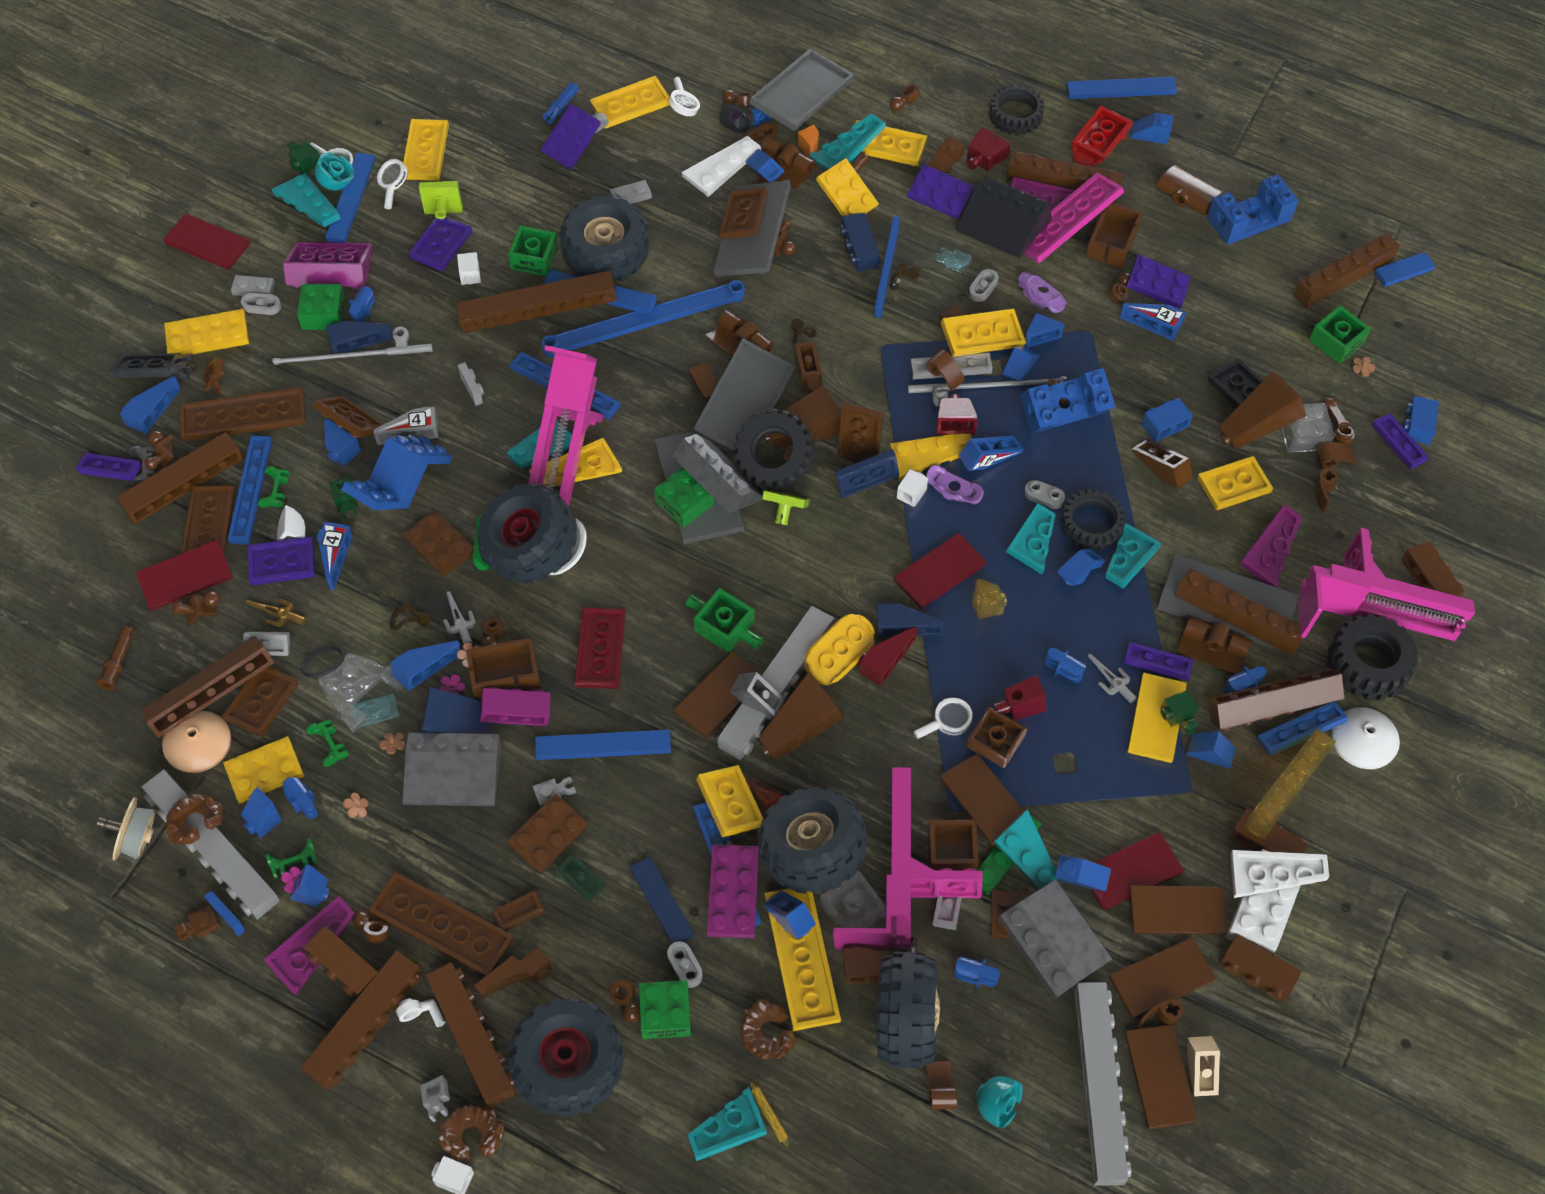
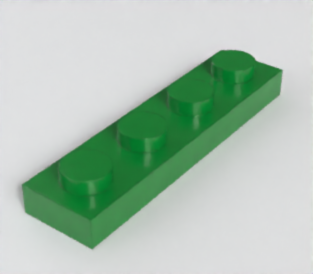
M1031 817L1038 831L1042 823ZM997 846L977 870L982 871V891L988 895L991 894L992 890L996 888L1013 865Z

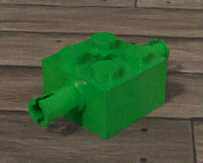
M721 588L716 591L707 603L694 594L690 595L691 598L688 597L685 605L698 612L694 617V631L728 653L741 640L752 646L755 650L762 645L764 638L749 630L755 623V610Z

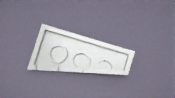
M746 136L683 171L682 176L709 197L740 170L757 149L761 150V146Z
M1232 850L1230 853L1234 898L1326 881L1329 878L1327 855Z

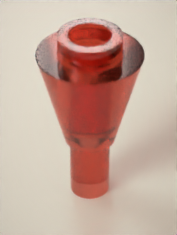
M751 779L747 780L749 789L755 793L767 810L771 806L774 807L777 804V800L783 797L781 792L760 786Z

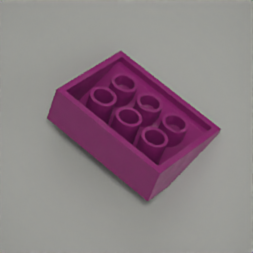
M296 242L283 263L286 285L300 288L302 284H341L342 287L361 288L365 286L368 280L373 243Z

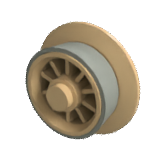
M136 797L130 802L122 823L101 817L98 819L96 826L119 832L113 851V861L118 859L121 852L138 860L144 851L146 843H150L154 829L151 828L155 811L137 808Z

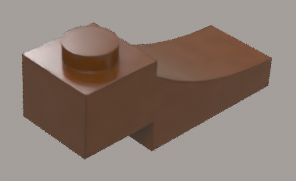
M951 136L948 137L939 146L938 151L927 166L949 174L952 171V166L964 155L965 145Z
M538 947L520 962L514 955L474 986L479 996L485 999L497 990L514 983L531 981L534 984L537 980L542 981L550 974L552 967L548 958Z

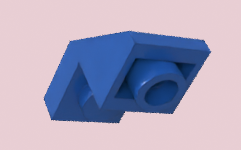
M757 149L745 162L758 176L761 175L767 182H775L785 172L769 155L760 149Z
M1090 548L1079 550L1057 573L1063 577L1062 580L1065 583L1073 586L1085 581L1092 569L1102 567L1105 560Z

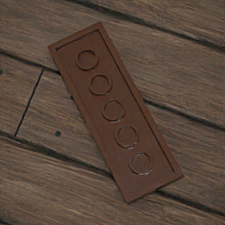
M303 387L180 404V431L183 442L213 438L225 432L227 435L306 424Z
M394 872L368 910L371 915L484 977L496 969L514 941L513 935L397 872Z

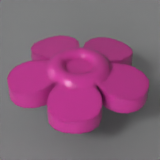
M452 675L451 681L447 676H444L440 681L443 686L439 690L458 695V692L465 690V685L459 683L460 677L458 675Z
M292 867L289 873L285 872L281 876V880L287 883L284 889L288 893H291L295 878L300 873L297 867Z

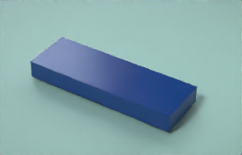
M1426 252L1377 268L1374 274L1382 285L1386 287L1432 271L1435 268V264Z

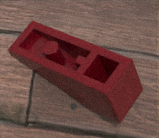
M916 627L910 628L873 646L868 653L864 652L858 661L860 664L859 673L881 686L916 640L918 629Z

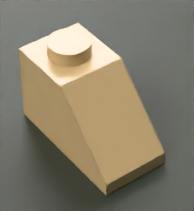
M1212 1036L1188 1037L1187 1062L1193 1095H1219L1220 1050Z

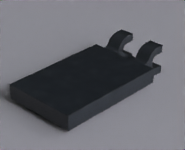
M181 353L123 354L114 363L109 372L111 378L170 377L175 374L180 379H189L190 372H183L181 368L186 371H194L195 364H188L186 361L192 360L193 353L181 355Z
M1240 359L1233 361L1208 377V382L1236 408L1263 381Z

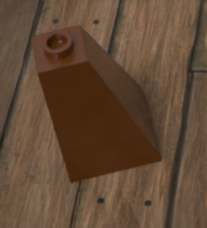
M1272 371L1219 427L1221 440L1227 446L1230 444L1234 449H1237L1304 418L1306 412L1301 396L1276 372Z
M824 385L785 409V411L790 412L793 416H797L805 424L814 439L813 441L839 437L841 410ZM773 433L765 437L767 443L770 444L772 442L776 449L793 444L791 439L784 433Z
M810 672L804 677L759 737L763 743L760 748L767 757L772 755L776 761L844 719L838 707Z

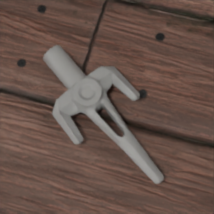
M448 591L446 594L452 610L454 625L451 627L447 619H444L445 627L448 633H460L463 644L466 642L472 643L468 629L473 628L476 624L473 613L469 610L470 620H465L451 592ZM455 609L460 617L459 619H457L454 611Z
M1092 654L1088 655L1111 684L1109 688L1102 682H1099V685L1109 695H1114L1119 691L1129 703H1133L1137 697L1126 687L1131 678L1124 670L1118 668L1123 678L1117 677Z

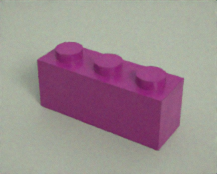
M497 687L483 688L480 722L534 726L548 725L550 717L549 692L542 690L522 691L517 688L510 690Z

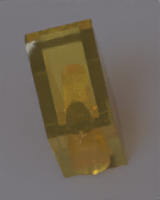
M981 579L976 580L972 604L978 620L1003 614L1004 607L1007 605L1005 593H1001L999 585Z

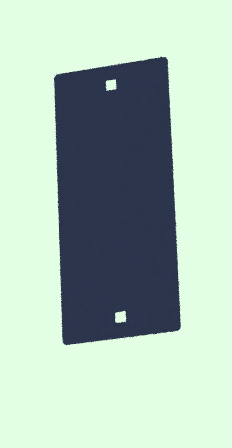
M1088 331L1063 332L1062 337L1027 348L1039 354V358L1022 381L1058 379L1064 376L1066 380L1062 381L1066 382L1077 379L1084 373L1100 369L1093 335ZM947 340L887 344L881 348L894 443L949 435L937 434L940 407L934 405L932 392L908 393V385L947 383L944 377L913 380L910 366L911 359L933 357L939 350H945L951 355ZM1014 348L983 353H990L991 360H1000L1003 373ZM979 374L964 376L965 380L961 384L1013 380L1003 375L984 376ZM1045 384L954 389L953 391H948V397L951 394H957L960 398L971 400L977 415L976 434H971L972 439L1014 435L1024 451L983 470L968 471L960 458L953 461L948 460L940 464V467L944 468L947 472L982 487L984 493L982 500L978 504L952 499L948 500L929 483L927 484V490L915 507L903 502L913 564L958 533L986 561V565L920 610L924 614L944 621L943 635L923 636L934 711L940 702L948 698H959L965 701L972 710L971 725L964 733L948 735L937 729L944 773L973 755L978 754L967 748L968 738L989 707L995 710L994 704L1005 700L1004 690L1037 675L1046 694L1047 711L1014 720L1026 727L1027 732L1007 766L1003 768L978 754L1020 807L1188 793L1192 788L1180 728L1178 730L1172 763L1127 753L1143 673L1168 678L1164 674L1124 664L1129 642L1162 651L1144 566L1124 588L1106 579V572L1117 549L1119 537L1115 544L1112 543L1109 548L1106 546L1103 550H1099L1098 547L1094 552L1103 558L1105 562L1102 567L1092 569L1083 583L1074 586L1069 585L1057 573L1079 550H1083V544H1080L1078 547L1075 546V540L1070 542L1068 535H1064V529L1061 527L1064 506L1073 494H1078V491L1083 490L1085 493L1086 489H1091L1092 493H1094L1095 489H1099V494L1105 491L1108 492L1107 497L1113 495L1115 501L1119 500L1121 503L1120 507L1124 508V526L1127 523L1135 528L1110 411L1031 434L1019 395L1030 388ZM1059 402L1061 408L1067 409V404ZM930 468L922 470V474L927 477ZM1031 480H1038L1059 488L1065 494V501L1061 508H1047L1056 515L1048 545L1045 569L1042 574L1006 552L1037 505V503L1028 500L1024 495L1025 486ZM952 481L948 487L952 491H957L961 485L957 481ZM1082 506L1073 513L1074 523L1087 533L1101 534L1113 527L1112 517L1100 507ZM1050 648H1056L1063 653L1069 650L1068 654L1086 665L1080 682L1075 683L1060 674H1057L1056 677L1054 676L1055 671L1045 665L1046 656ZM1089 654H1092L1117 677L1123 678L1118 668L1124 670L1131 678L1126 687L1137 697L1133 703H1129L1119 691L1114 695H1109L1099 685V682H1102L1108 688L1111 686L1103 673L1088 657ZM947 705L941 709L939 718L945 726L959 728L966 723L967 713L958 705ZM1010 712L1004 714L1006 717L1012 719ZM1073 753L1077 772L1056 774L1052 755ZM946 788L950 809L955 812H963V808Z

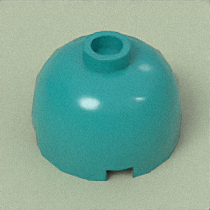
M332 152L323 153L317 160L314 169L315 177L319 184L332 191L344 189L354 177V169L351 163L341 155L339 157L334 156Z
M996 1076L989 1079L985 1084H981L976 1093L981 1116L993 1126L1005 1128L1010 1124L1017 1112L1012 1110L1015 1103L1021 1102L1022 1084L1006 1076Z

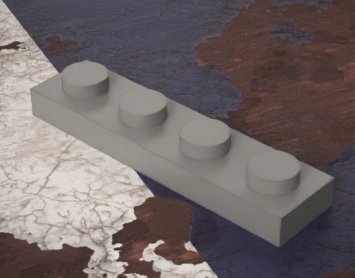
M990 353L952 357L964 376L992 374L993 368ZM932 357L915 358L910 361L913 380L940 378L943 376L942 374L934 376L928 371L926 363Z

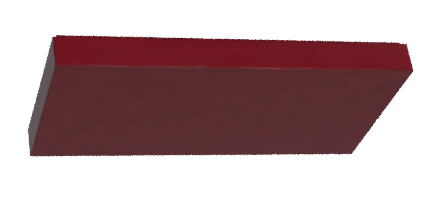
M186 213L163 239L164 243L227 270H230L251 244L250 240Z
M958 533L894 576V582L921 610L984 567L986 561Z
M218 539L136 572L151 611L233 578Z
M582 607L575 687L619 689L626 616L625 609Z
M1158 832L1094 862L1110 868L1111 873L1106 892L1095 889L1090 890L1101 909L1105 911L1130 899V886H1158L1183 874L1184 869L1161 832Z

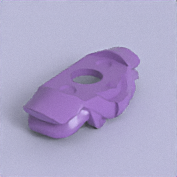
M1028 271L1021 273L1018 278V286L1024 289L1023 295L1032 304L1037 305L1040 309L1047 307L1053 313H1059L1065 308L1067 301L1056 289L1037 275ZM1038 287H1045L1048 289V292L1042 293L1038 290Z
M937 465L931 466L928 470V483L941 493L944 498L978 504L982 500L984 491L980 485L970 483ZM957 481L961 487L957 491H952L948 487L949 483Z

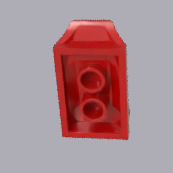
M1100 106L1072 141V160L1080 165L1090 167L1101 163L1120 140L1126 138L1133 121Z

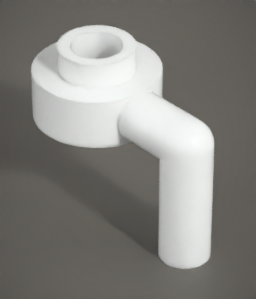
M411 998L405 999L396 1009L401 1022L415 1019L422 1012L429 1010L436 1027H441L445 1024L444 1018L434 999L420 1003L418 1000H412Z

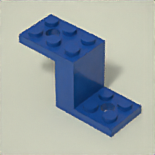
M397 435V437H387L370 479L366 480V482L357 480L345 482L342 491L373 510L409 508L427 465L450 464L453 456L446 453L447 450L445 448L431 444V440L424 436L414 437L409 435L408 437Z

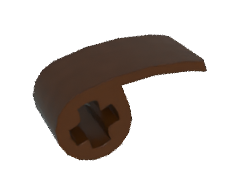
M939 350L926 363V367L934 376L942 374L951 391L965 380L959 366L945 350Z
M1324 442L1315 448L1321 468L1323 469L1333 468L1340 461H1346L1354 465L1357 464L1352 448L1346 444Z
M1331 468L1322 469L1314 485L1316 500L1322 512H1326L1330 504L1327 494L1333 491L1338 480V473Z
M1167 999L1157 1004L1141 1019L1136 1029H1140L1153 1015H1156L1162 1025H1176L1183 1015L1184 1009L1182 1004L1176 999Z
M940 1061L926 1065L931 1110L957 1108L956 1088L952 1083L951 1062Z

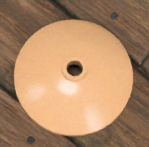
M201 710L164 734L162 742L163 753L167 761L177 770L187 773L203 772L216 766L226 756L231 745V732L221 716L210 711Z

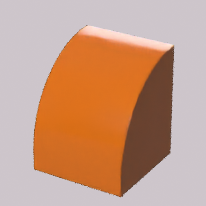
M812 125L798 132V146L808 157L812 152L817 153L819 132Z

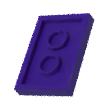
M570 103L540 151L572 170L601 122Z
M923 164L908 192L907 198L959 220L975 186Z
M448 217L444 219L435 218L411 249L409 257L443 272L471 235L472 227Z
M1138 254L1126 287L1180 309L1183 305L1191 277Z
M306 537L248 545L250 585L315 577L313 538Z

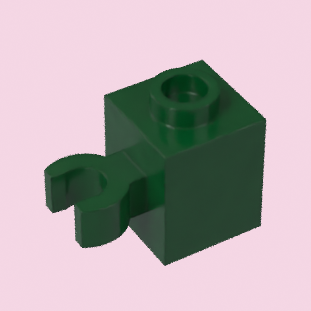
M293 140L287 144L291 149L288 153L291 160L289 163L295 171L298 170L301 174H307L315 168L319 154L307 141L299 146Z
M349 477L329 482L338 513L341 512L343 518H346L345 513L347 510H352L354 515H357L356 507H359L357 499L342 491L344 483L351 482Z
M1188 690L1164 699L1160 713L1162 718L1168 721L1170 727L1182 724L1186 735L1195 733L1194 728L1198 727L1194 718L1199 707Z

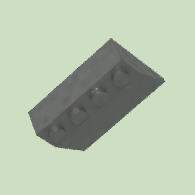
M697 434L686 437L673 454L674 459L728 513L764 500L762 499L763 494L711 441Z
M408 733L405 752L403 805L495 806L502 751L499 734Z
M1056 880L1019 902L998 918L1000 924L1053 1000L1112 960Z

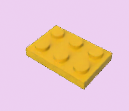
M846 158L816 178L818 184L842 216L864 212L867 214L879 205Z
M1254 456L1200 473L1197 477L1216 511L1269 494L1273 490L1272 485Z
M288 736L223 762L239 804L249 800L257 787L263 793L283 786L287 778L295 777L300 779L304 777Z
M739 765L697 776L698 785L722 838L760 827L761 821L764 819Z

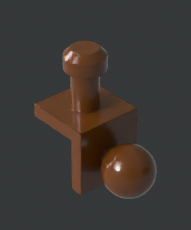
M784 219L781 223L775 247V256L779 257L781 252L785 255H792L796 251L795 244L792 241H787V230H789L791 225L789 221Z
M160 431L150 433L149 442L155 448L152 453L153 458L149 457L145 460L147 469L154 470L159 463L164 468L171 465L174 455H172V441L174 437L172 435L165 438L164 434Z
M214 591L207 592L204 596L193 595L185 605L181 602H174L171 606V611L176 615L184 613L188 625H192L200 615L217 616L216 606L220 603V596Z

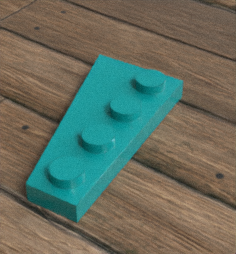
M871 113L853 125L850 131L838 135V139L829 144L827 142L821 146L822 149L817 153L812 152L809 154V158L826 171L845 158L851 163L886 127V124Z
M305 173L271 189L273 195L283 198V201L287 204L294 205L296 210L306 213L310 219L323 227L341 219L338 211Z

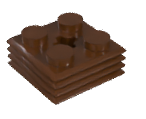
M989 707L968 738L966 746L1005 768L1026 736L1027 728Z

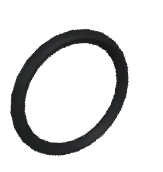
M337 646L320 648L303 660L300 666L301 673L310 678L325 676L336 670L343 663L345 652ZM331 650L340 653L339 661L327 670L318 673H308L305 670L307 662L320 653Z

